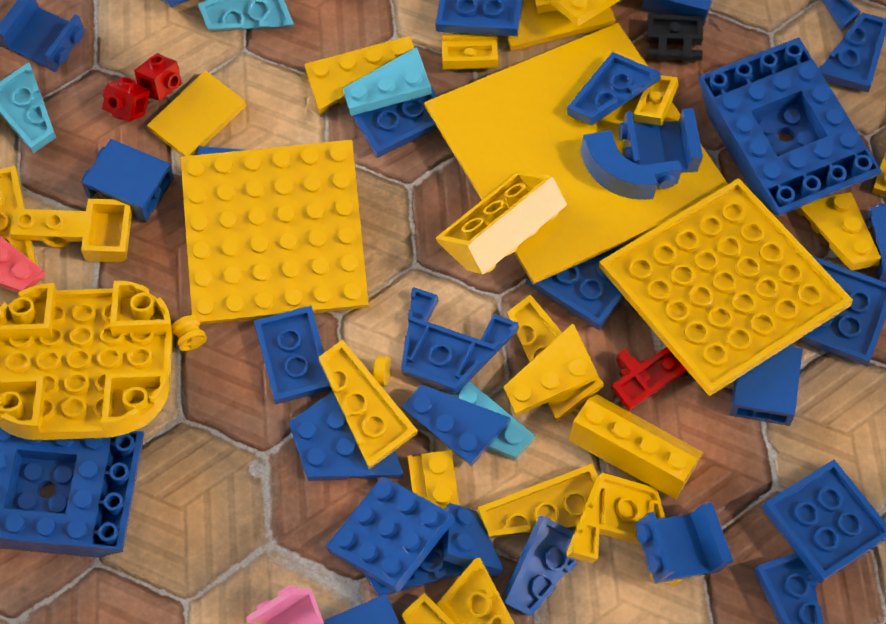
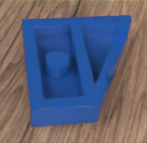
M449 503L445 510L452 513L455 521L443 535L442 560L467 568L474 559L480 557L488 574L497 577L503 571V566L478 512Z

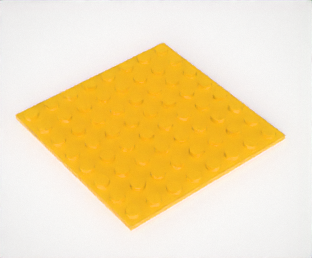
M619 23L424 102L426 110L481 200L518 171L553 176L567 206L559 211L555 219L542 225L533 237L525 239L519 244L514 252L533 284L648 233L728 185L702 145L703 158L698 172L681 173L678 184L667 189L656 188L653 199H630L619 196L602 187L590 175L580 152L583 135L611 130L616 147L623 155L625 141L620 140L619 124L624 122L627 111H632V115L634 114L643 93L641 92L592 126L567 115L568 105L612 52L647 66ZM671 102L664 122L679 121L681 114L673 102Z

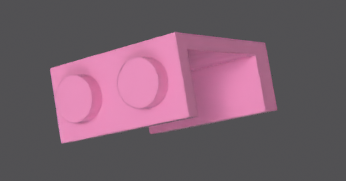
M289 586L280 590L277 598L260 603L256 607L257 610L246 617L248 623L324 624L312 589H297V586Z

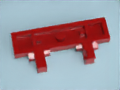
M668 347L647 361L642 359L639 362L636 358L630 357L627 353L628 348H625L617 354L615 359L622 369L619 373L622 378L613 383L611 389L626 409L631 411L683 375L687 370Z

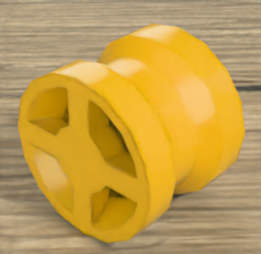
M195 315L184 316L171 325L173 335L178 337L177 344L181 351L194 350L203 345L207 340L205 332L199 328L200 321Z

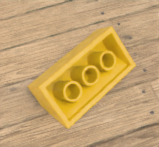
M518 171L438 235L436 240L466 270L485 274L492 271L496 267V263L505 256L514 253L517 250V246L525 239L533 237L542 225L555 219L559 211L567 206L553 176Z
M598 394L586 401L574 419L568 441L675 500L678 498L704 453Z

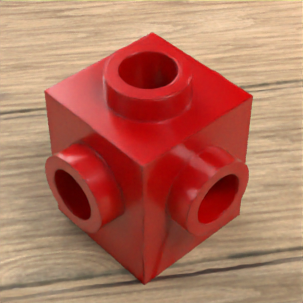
M158 53L134 70L137 84L149 89V97L157 101H161L182 84L177 61Z
M121 77L107 83L104 88L102 109L111 113L116 119L131 122L145 116L150 90L136 84V81L131 78Z

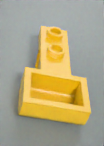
M88 198L86 211L14 209L10 236L12 240L43 241L46 245L57 248L66 247L69 245V242H82L81 251L86 261L119 263L127 259L133 207L116 199Z

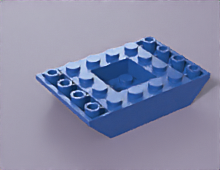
M799 37L699 76V83L709 119L753 194L773 214L780 216L881 175L882 170ZM786 133L791 136L792 140L784 142L777 135Z
M0 428V549L95 558L123 552L144 431H133L121 436L107 438L29 440L11 435ZM52 484L56 487L55 493L51 497H40V491L45 485Z

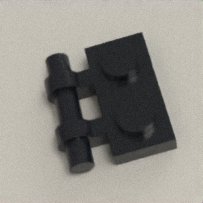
M648 14L647 43H658V48H647V59H657V62H666V59L682 60V63L702 61L703 51L692 50V45H702L703 16ZM667 44H682V49H668Z

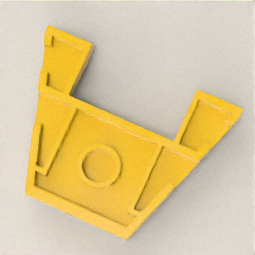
M606 473L599 475L587 500L566 556L589 563L598 560L599 534L642 546L637 539L635 524L649 512H654L657 519L665 518L658 490L648 485ZM650 572V579L654 580L652 573ZM682 579L673 580V581H668V582H663V583H667V584H671V585H674V586H675V585H677L678 583H680Z

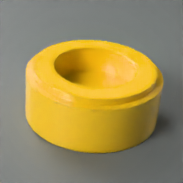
M378 356L374 362L372 376L381 386L386 387L391 375V358Z

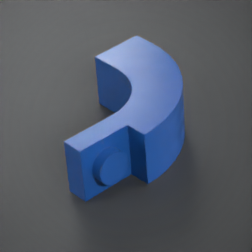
M611 130L583 135L580 147L583 162L590 175L610 192L630 199H653L656 188L667 189L678 184L682 172L679 160L650 165L637 164L629 161L619 152Z

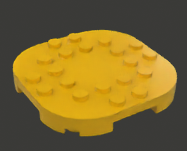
M114 281L113 288L56 290L55 283H45L18 292L19 298L13 300L9 305L3 303L0 306V428L5 432L29 440L116 437L143 427L165 405L170 391L173 333L166 304L161 297L157 299L150 294L149 288L133 282Z

